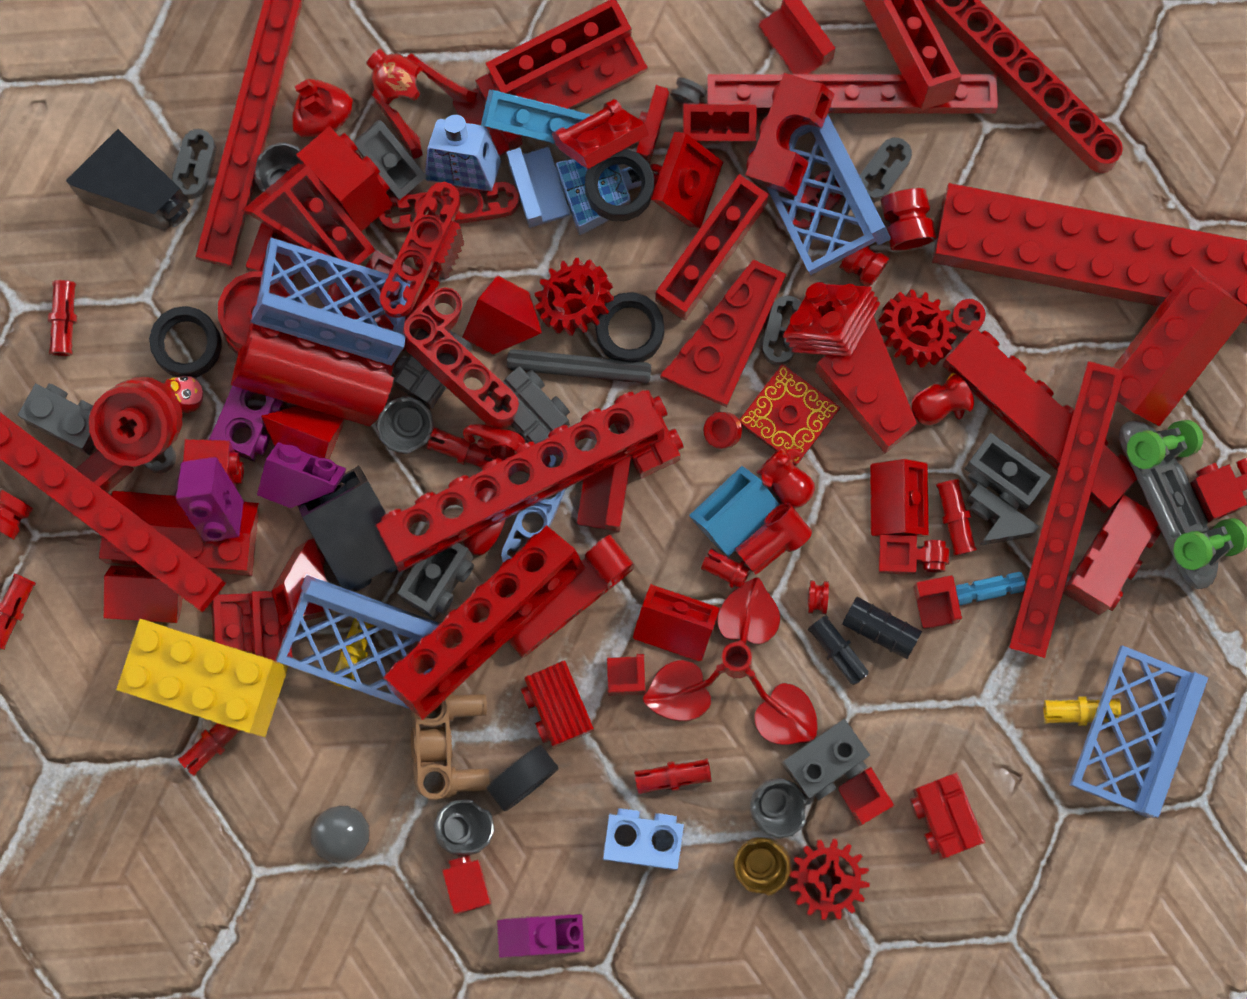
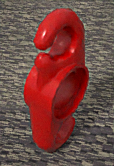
M471 424L465 427L463 431V437L468 443L475 442L474 435L480 436L481 439L477 441V445L480 448L489 449L488 451L492 458H501L502 461L515 455V450L525 444V440L520 434L485 424ZM550 456L544 459L543 464L545 466H548L551 462Z

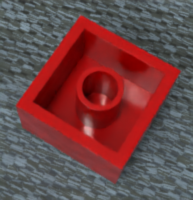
M329 126L296 155L302 164H306L311 168L362 232L393 205L386 193L390 187L379 175L381 172L368 156L361 157L357 152V146L345 133L339 136Z

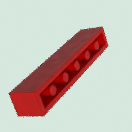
M974 328L945 359L942 367L950 374L956 372L966 382L976 398L1058 471L1074 409L1066 404L1062 407L1052 397L1054 392L1048 385L1041 380L1035 382L1025 373L1027 370L1026 366L1013 355L1007 357L998 348L1000 344L994 336L985 330L981 333L978 329ZM1105 440L1089 498L1104 514L1137 480L1128 459L1122 454L1116 456L1107 447L1109 444L1107 440Z

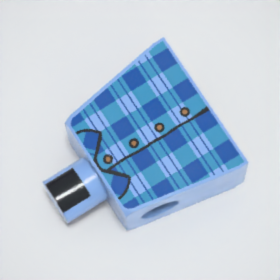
M451 115L446 119L437 120L427 148L425 170L427 177L425 180L448 182L452 185L492 191L501 159L488 129L481 125L466 123L465 119L460 115Z
M573 159L557 162V173L578 234H584L608 221V219L599 216L590 207L585 195V174L588 169ZM618 164L606 168L598 180V190L601 197L606 202L615 206H624L631 203L628 190L641 186L639 175L633 168L627 167L620 170Z

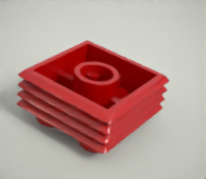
M816 282L810 285L806 290L805 298L798 310L791 316L790 324L783 334V337L787 338L786 342L790 343L789 347H792V352L851 356L880 305V302L877 301L878 297L874 296L875 292L871 291L872 287L855 286L854 284H824L823 282Z

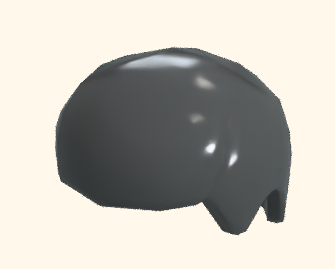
M285 142L273 144L259 155L255 168V181L261 193L297 163L302 164L296 155L301 151L298 146Z
M403 396L393 399L385 405L379 415L376 427L379 439L389 450L409 454L428 442L434 428V421L431 410L421 399Z
M783 778L769 779L764 781L753 792L750 801V813L754 822L764 833L778 839L792 837L806 823L805 807L807 801L795 783Z
M464 799L451 801L438 812L433 825L438 844L455 856H468L479 853L490 844L495 831L490 811L481 808L473 800Z
M340 805L325 810L316 818L311 828V845L319 857L335 864L355 859L358 855L362 854L369 842V824L360 811L350 806Z

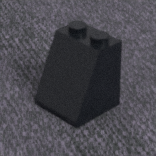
M119 129L66 179L68 185L84 204L162 231H166L170 226L174 228L181 224L188 215L187 209L191 207L182 190Z
M360 465L346 472L333 492L298 505L302 518L342 588L358 591L368 586L372 582V577L383 571L391 573L397 570L376 524L382 522L381 518L386 512Z

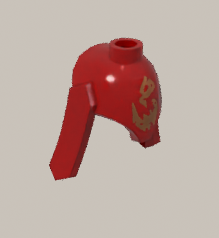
M378 49L366 62V65L373 71L371 76L374 91L371 95L377 106L395 128L413 160L423 156L420 138L405 123L398 111L391 108L389 104L399 97H406L415 101L420 96L416 85L417 75L422 71L427 78L432 80L455 101L474 103L477 92L456 83L412 53L406 57L400 54L387 55L382 49Z

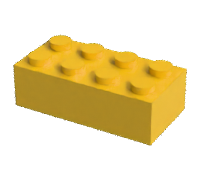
M139 619L116 690L247 733L266 737L289 666Z

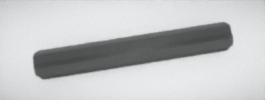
M518 349L509 350L507 356V367L510 370L521 367L526 372L532 369L536 373L636 383H649L651 377V364L647 362H625L616 359Z

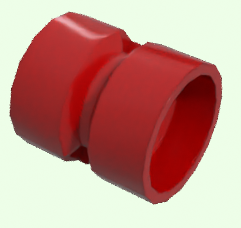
M911 188L885 195L880 199L884 220L891 222V225L887 228L891 237L889 240L891 250H911L936 241L933 220L926 217V214L930 211L926 189Z

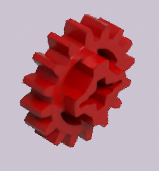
M575 258L572 266H568L565 261H561V269L559 271L552 268L548 270L551 275L549 280L540 279L539 283L544 289L534 294L539 301L535 305V309L541 315L540 318L546 326H551L557 334H560L564 329L569 336H573L575 329L578 327L583 333H586L588 323L592 322L598 326L600 322L597 316L600 313H609L604 304L614 300V297L609 292L613 288V284L607 278L608 275L602 267H596L590 259L583 264L579 258Z
M912 289L906 295L898 292L893 299H890L882 308L883 312L877 320L883 324L879 331L881 335L888 338L885 346H893L896 349L893 357L898 358L901 354L906 357V365L909 366L914 360H917L920 368H924L928 362L934 366L952 350L951 345L957 336L951 333V331L956 327V323L947 321L946 318L951 312L949 310L941 311L938 308L941 303L939 299L932 303L928 301L929 296L927 292L917 297L916 292Z
M820 839L816 841L817 850L813 851L806 845L803 847L806 857L804 859L794 857L793 862L799 868L798 871H791L789 876L795 878L797 884L789 887V891H799L801 896L796 900L795 904L798 906L806 902L809 905L806 912L807 915L810 916L815 910H819L821 920L825 921L828 913L833 912L836 920L842 918V909L845 908L851 914L855 912L852 904L854 900L862 903L865 901V898L859 891L860 888L870 887V883L861 880V875L868 873L869 868H859L857 863L863 856L861 854L854 857L849 855L852 846L849 843L841 850L838 849L837 839H832L829 847H825ZM825 855L823 865L817 870L806 869L814 858ZM839 857L849 864L853 876L845 875L839 867ZM830 862H832V874L834 877L839 878V883L831 886L826 898L827 890L825 889V883L819 881V876L827 873V870L830 868ZM804 883L812 884L819 893V902H816L809 896ZM842 889L852 890L844 901L833 905L836 893Z

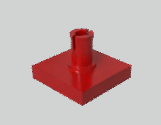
M674 132L663 165L655 163L650 165L651 170L658 173L653 174L655 188L651 200L687 226L701 228L723 161L688 134Z

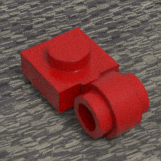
M880 535L879 573L916 574L917 562L923 565L924 572H945V565H949L950 549L946 548V541L926 540L924 541V547L918 549L917 536Z

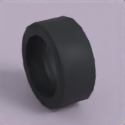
M625 148L587 170L585 174V195L590 207L599 216L610 221H628L639 217L649 207L654 191V175L649 163L639 153ZM615 164H624L633 168L641 180V190L638 197L632 203L624 206H615L606 202L598 190V180L601 173L606 168Z
M628 292L614 296L613 301L604 304L609 313H600L597 316L600 324L598 326L595 325L600 348L611 359L625 362H644L650 359L661 347L665 327L660 309L655 302L642 294ZM621 309H639L647 315L651 322L652 331L650 338L643 346L637 349L628 350L620 348L609 336L608 326L610 319Z
M189 306L175 307L161 314L153 324L149 337L150 350L155 360L162 369L175 377L191 376L196 378L210 371L218 361L222 348L220 333L212 319L200 309ZM180 322L195 323L206 334V350L199 359L192 363L183 364L175 362L165 351L164 340L167 332L172 326Z
M539 745L508 767L486 789L503 811H507L548 780L559 767L545 749Z

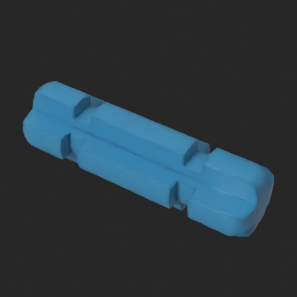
M1022 572L1007 574L1006 578H1003L1001 575L974 581L972 585L964 583L955 587L959 605L970 604L975 599L979 602L1005 596L1007 592H1010V594L1023 592L1026 588V582Z

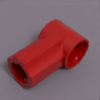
M788 502L774 508L764 520L765 525L735 548L736 552L755 575L785 551L792 552L803 546L812 535L811 528Z

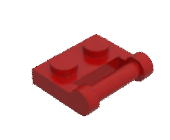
M616 99L605 103L604 109L567 129L561 127L552 133L553 140L558 149L587 169L649 136L646 124L624 110Z

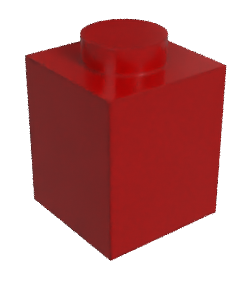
M470 855L448 861L450 868L442 870L454 914L457 915L491 905L492 901L480 860L471 861Z

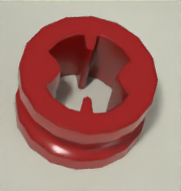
M964 299L955 306L951 321L956 323L955 329L957 331L969 334L974 328L978 330L981 328L985 321L986 312L983 305L977 300ZM967 308L975 310L973 316L978 315V321L972 320L970 325L962 323L964 317L959 318V312L965 313Z
M810 580L808 614H813L815 610L821 611L823 615L827 614L828 581H824L822 585H817L814 580Z

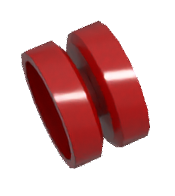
M250 271L235 277L224 288L218 301V320L228 346L237 355L238 351L246 343L253 309L258 300L263 271ZM280 281L269 288V293L284 298L290 296Z
M134 377L122 381L115 387L107 390L95 401L89 415V433L95 447L106 459L122 466L136 467L152 461L177 440L182 429V409L177 396L167 385L149 377Z

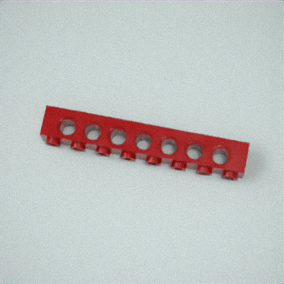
M644 390L636 394L634 392L625 393L614 401V405L602 411L600 408L587 412L581 417V422L571 427L567 425L557 427L548 434L549 438L537 444L535 442H528L517 448L515 455L503 461L501 458L494 459L486 463L481 468V472L471 477L463 475L454 479L448 484L449 488L438 494L429 492L422 495L415 501L414 506L404 511L395 509L385 514L381 518L382 522L376 524L399 573L663 440L664 427ZM615 422H624L629 426V429L623 434H615L609 430L610 426ZM584 438H589L596 442L595 447L589 451H582L576 445ZM550 455H558L563 459L562 463L555 468L545 466L543 461ZM519 471L526 472L530 476L528 481L521 485H516L510 481L511 476ZM491 488L497 492L492 500L483 502L476 498L479 491ZM451 505H458L463 508L461 515L453 519L445 517L443 515L444 510ZM417 522L429 524L428 531L423 535H413L410 533V529Z

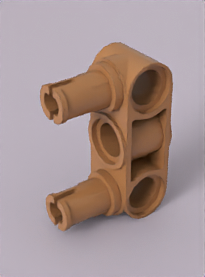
M450 694L439 705L438 713L434 717H426L424 720L420 719L411 710V757L414 785L420 795L428 799L437 800L456 796V792L487 790L486 788L490 784L489 769L455 770V766H451L452 737L449 721H453L454 717L486 716V694ZM434 771L441 776L442 784L436 792L430 793L424 788L423 781L428 773Z

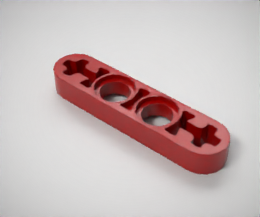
M495 182L492 191L468 187L456 188L460 198L472 196L477 200L478 206L474 212L464 214L458 210L454 222L463 224L505 218L513 215L517 211L520 201L517 189L508 182ZM506 191L507 197H513V200L508 201V207L501 208L499 202L488 203L489 211H484L482 193H487V200L499 198V192ZM427 192L405 195L400 200L396 197H391L390 200L393 205L379 216L382 226L393 233L409 231L413 224L411 214L400 216V222L393 223L391 218H386V215L391 214L392 207H398L400 212H410L409 204L415 203V213L417 215ZM445 192L443 196L436 195L434 197L441 207L445 204L451 205L453 203L449 198V192Z
M438 182L428 190L381 290V306L385 313L391 317H404L413 309L457 215L461 203L460 196L456 187L451 183ZM445 192H449V198L453 203L451 205L445 204L442 207L440 217L446 219L444 223L435 216L425 215L427 211H430L433 215L438 208L437 200L434 198L436 195L443 196ZM424 224H433L439 230L438 237L433 242H422L418 238V230ZM409 257H417L423 262V269L416 276L406 275L402 270L403 262ZM396 277H399L407 284L415 285L414 289L406 285L403 291V298L406 301L405 305L398 304L396 308H391L392 304L388 296H396L401 287L400 282L395 281Z

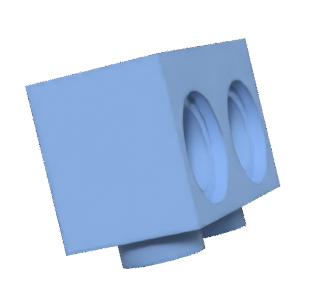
M618 808L617 815L609 814L603 860L678 870L684 824L676 823L677 816L655 813L654 820L639 818L640 811ZM624 825L632 827L637 835L635 842L628 847L620 846L614 838L616 830ZM661 830L669 832L674 840L672 848L666 852L657 851L651 842L652 836Z

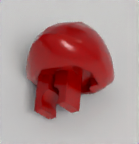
M306 79L294 86L299 94L292 114L293 132L300 137L316 138L329 126L336 132L350 117L353 99L344 90L315 79Z

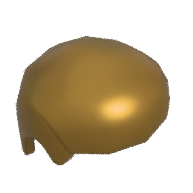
M756 837L749 839L738 849L733 862L735 876L746 890L767 896L773 895L786 885L791 873L789 854L785 847L771 838Z

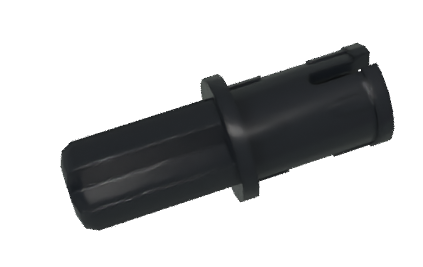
M825 615L810 626L808 631L813 634L828 654L826 659H832L850 684L856 685L866 678L869 672L850 648L851 641H845L830 622L829 617Z

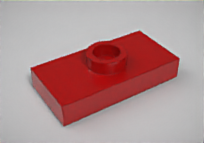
M658 85L655 86L648 113L641 111L639 117L646 124L649 136L639 141L636 153H639L649 164L651 163L669 101L668 88Z

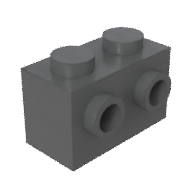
M35 383L18 416L27 424L90 456L95 448L89 433V415L93 405L83 400H80L77 405L67 400L68 393L59 387L48 383L47 387L44 388Z
M992 433L988 435L965 467V470L970 473L968 478L976 485L979 483L985 488L989 486L1000 494V499L1017 510L1019 508L1023 512L1031 505L1051 477V475Z
M457 543L415 564L397 594L405 603L435 620L439 613L445 614L454 600V595L451 593L458 582L464 583L471 574L474 567L471 561L474 557L468 548Z
M844 718L784 760L782 765L807 800L815 795L818 801H820L837 789L833 782L842 775L846 774L850 780L867 768L864 760L870 754Z

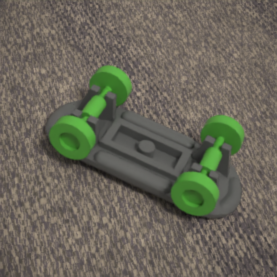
M1186 419L1172 423L1167 430L1156 431L1143 422L1137 420L1128 421L1121 426L1119 431L1122 450L1136 475L1182 578L1195 589H1205L1213 584L1217 576L1218 561L1224 555L1234 556L1245 551L1247 548V527L1242 521L1235 518L1222 520L1211 530L1207 526L1208 520L1182 465L1178 464L1176 460L1177 456L1188 457L1196 454L1201 449L1203 433L1195 422Z

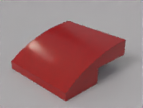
M252 591L247 594H218L211 602L213 642L277 662L276 657L289 625L281 626L272 591ZM291 645L290 650H289V653H288V655H287L288 657H291V658H292V645Z

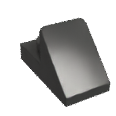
M382 120L376 121L353 141L360 155L363 158L368 156L381 172L379 175L390 187L389 191L398 200L403 198L427 177Z
M979 483L966 500L972 504L970 510L986 521L990 518L996 521L980 545L1029 538L1039 527Z

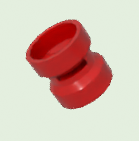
M868 245L845 257L839 268L848 274L854 273L858 275L860 283L863 285L872 286L890 258L882 252L874 253Z
M3 490L0 491V532L15 540L20 531V521L28 518L34 508Z

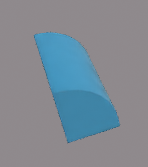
M741 466L701 503L689 517L709 540L729 557L736 547L764 524L766 516L780 504L757 476Z

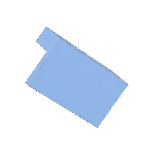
M546 147L526 154H522L521 148L507 151L508 163L529 228L570 216L550 148Z

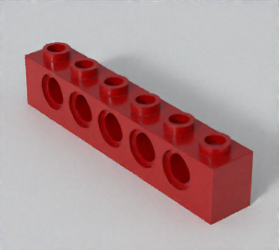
M547 525L538 534L531 536L519 552L503 562L499 570L484 584L479 585L462 605L452 610L434 631L424 636L405 658L397 661L391 667L390 671L384 676V679L393 693L420 719L424 720L585 569L576 549ZM483 618H487L483 622L478 623ZM460 643L458 646L451 648L453 645ZM433 668L430 672L424 674L425 671H427L428 669Z

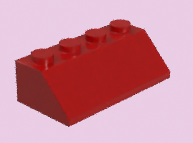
M1190 266L1114 364L1113 368L1125 370L1116 401L1133 413L1160 427L1247 316V306L1197 269Z
M125 491L112 492L111 496L211 572L243 576L253 575L260 503L243 502L239 537L204 542L177 501L176 496ZM101 536L100 560L106 564L141 567Z

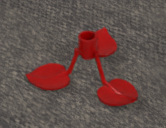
M758 577L745 582L741 589H735L720 608L718 627L721 635L729 640L740 641L730 643L724 648L722 664L716 666V670L710 677L703 681L701 669L692 662L685 660L673 661L660 669L643 697L644 704L659 716L674 721H691L701 717L710 708L711 696L706 687L711 686L721 673L725 672L729 677L735 679L747 676L760 697L765 701L758 706L755 712L756 729L765 740L776 745H793L811 742L817 735L816 712L806 693L797 686L782 683L776 686L771 696H769L752 670V653L746 642L748 641L755 645L764 644L776 635L780 626L778 607Z

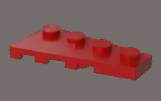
M753 259L716 308L703 321L692 338L682 347L672 363L662 372L660 378L727 407L786 278V273Z

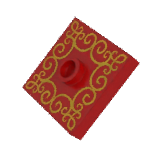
M782 364L739 420L742 427L774 451L780 448L783 450L790 448L799 449L801 451L800 457L793 460V464L797 466L841 407Z

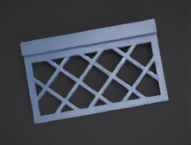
M827 114L822 128L813 125H803L797 128L790 137V151L796 152L809 162L797 196H795L794 200L780 197L777 190L768 187L767 189L809 274L812 275L874 242H877L879 246L890 240L891 237L829 115ZM810 131L813 132L816 141L811 153L794 149L799 137ZM820 148L825 157L818 156ZM815 162L830 166L831 171L826 183L809 179ZM835 178L840 187L833 186ZM806 185L823 190L817 207L801 203ZM830 192L845 196L846 202L842 213L824 209ZM784 205L791 206L789 214ZM850 208L855 217L848 216ZM798 209L815 213L809 231L794 226L793 220ZM822 215L839 220L833 237L815 233ZM845 222L860 226L864 236L852 242L839 239ZM799 235L806 237L804 244ZM816 239L830 243L826 255L812 262L808 255L812 240Z
M270 239L266 251L258 300L253 309L251 323L391 366L404 348L405 335L403 334L405 316L401 318L389 316L385 313L380 303L381 292L379 289L384 286L389 274L281 240ZM276 252L289 256L295 266L284 271L275 259ZM313 265L322 266L329 273L330 277L319 282L309 267ZM301 272L310 285L301 291H298L289 279L290 276ZM350 275L357 277L365 288L354 293L344 278ZM399 277L395 279V281L401 284L397 300L391 302V308H396L398 304H406L403 298V291L406 285L410 287V284L405 283ZM280 281L290 296L284 298L269 293V288ZM333 283H336L345 295L344 298L333 302L324 289ZM315 292L325 307L319 309L310 306L304 297ZM369 293L380 306L379 309L371 313L367 311L359 298ZM350 303L361 318L355 320L345 317L339 308ZM385 314L394 326L393 331L379 327L374 319Z
M306 574L301 586L302 593L276 661L409 708L393 693L384 679L386 672L380 659L400 650L402 657L405 658L407 654L404 647L420 641L424 636L434 631L441 623ZM308 601L322 606L328 618L310 628L307 627L303 618ZM329 609L339 612L340 614L332 617ZM348 616L356 618L362 632L342 640L335 622ZM364 622L370 623L375 626L366 629ZM301 623L303 631L296 634L299 624ZM331 625L338 643L318 652L311 634ZM382 629L391 631L397 644L377 653L369 635ZM398 634L408 637V639L401 642ZM307 636L314 654L302 660L288 657L292 642ZM365 638L373 655L353 664L345 646ZM341 649L349 666L335 673L328 671L322 661V657ZM317 660L321 668L309 663ZM376 661L383 679L370 685L361 683L356 670ZM428 669L427 671H425L424 674L430 672L431 669ZM352 672L355 680L347 678L344 675ZM383 685H386L389 692L378 688Z
M1120 646L1070 786L1133 810L1144 817L1158 818L1208 677L1196 672L1190 673L1128 647ZM1126 657L1138 661L1145 675L1129 684L1122 672ZM1148 666L1154 667L1159 670L1151 673ZM1164 672L1179 677L1174 692L1162 697L1153 677ZM1119 679V682L1122 687L1115 689L1117 681ZM1148 681L1156 700L1139 708L1130 688ZM1124 691L1132 711L1115 718L1109 703L1113 695ZM1171 699L1167 709L1165 701ZM1158 705L1164 720L1160 728L1149 732L1141 712ZM1106 714L1109 722L1102 724ZM1135 715L1143 735L1126 743L1117 723ZM1112 726L1120 746L1102 753L1096 739L1100 730ZM1158 734L1156 742L1154 743L1152 736ZM1146 739L1151 756L1149 762L1137 767L1128 747ZM1094 749L1096 757L1090 759L1092 750ZM1122 750L1131 770L1113 778L1105 757ZM1099 761L1107 781L1096 786L1083 782L1082 778L1086 767ZM1146 769L1142 778L1139 771ZM1130 775L1134 776L1139 787L1135 801L1121 796L1116 785L1117 781ZM1110 785L1113 793L1103 790L1102 788Z

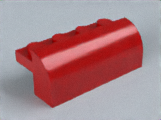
M608 0L485 63L487 74H489L497 91L571 110L646 72L648 67L631 37L632 28L617 0Z
M250 323L246 343L238 351L231 386L370 427L378 420L388 400L394 377H391L394 363L391 366Z

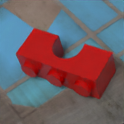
M784 73L781 82L774 88L772 95L773 103L768 116L763 119L760 125V137L755 150L750 153L747 159L745 175L758 185L797 196L809 162L796 152L790 151V137L797 128L803 125H813L822 128L835 94L822 83Z

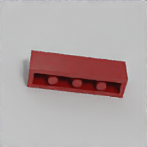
M863 0L920 110L954 100L962 76L922 1Z
M738 174L656 290L655 301L686 321L767 206L769 194Z

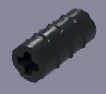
M858 596L855 598L842 623L845 627L855 631L857 635L860 634L873 641V643H877L905 659H908L922 633L921 630L908 624L907 621L900 620L891 615V613H887Z

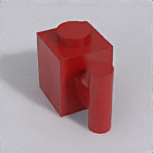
M1247 458L1236 462L1242 475L1237 478L1230 464L1218 468L1217 463H1213L1196 471L1198 477L1190 484L1208 523L1239 511L1247 505V501L1242 493L1247 491Z

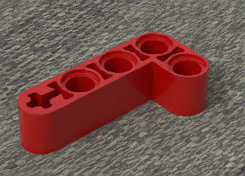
M447 287L439 288L405 321L403 334L405 335L404 348L486 425L501 430L506 429L513 423L517 414L518 398L508 386L449 333L459 321L463 303L461 296L454 289ZM440 303H446L453 308L454 312L444 315L439 313L435 306ZM415 328H421L428 333L429 337L424 340H417L411 336L410 331ZM441 353H449L455 358L456 362L451 365H444L439 362L437 356ZM471 377L480 380L483 387L479 390H471L466 387L464 380ZM489 391L492 392L491 398L487 396ZM505 405L507 407L506 412L504 410H501L499 413L494 411L495 406L499 408Z
M611 535L603 538L585 554V558L582 560L585 569L508 640L521 658L533 652L634 569L632 560Z

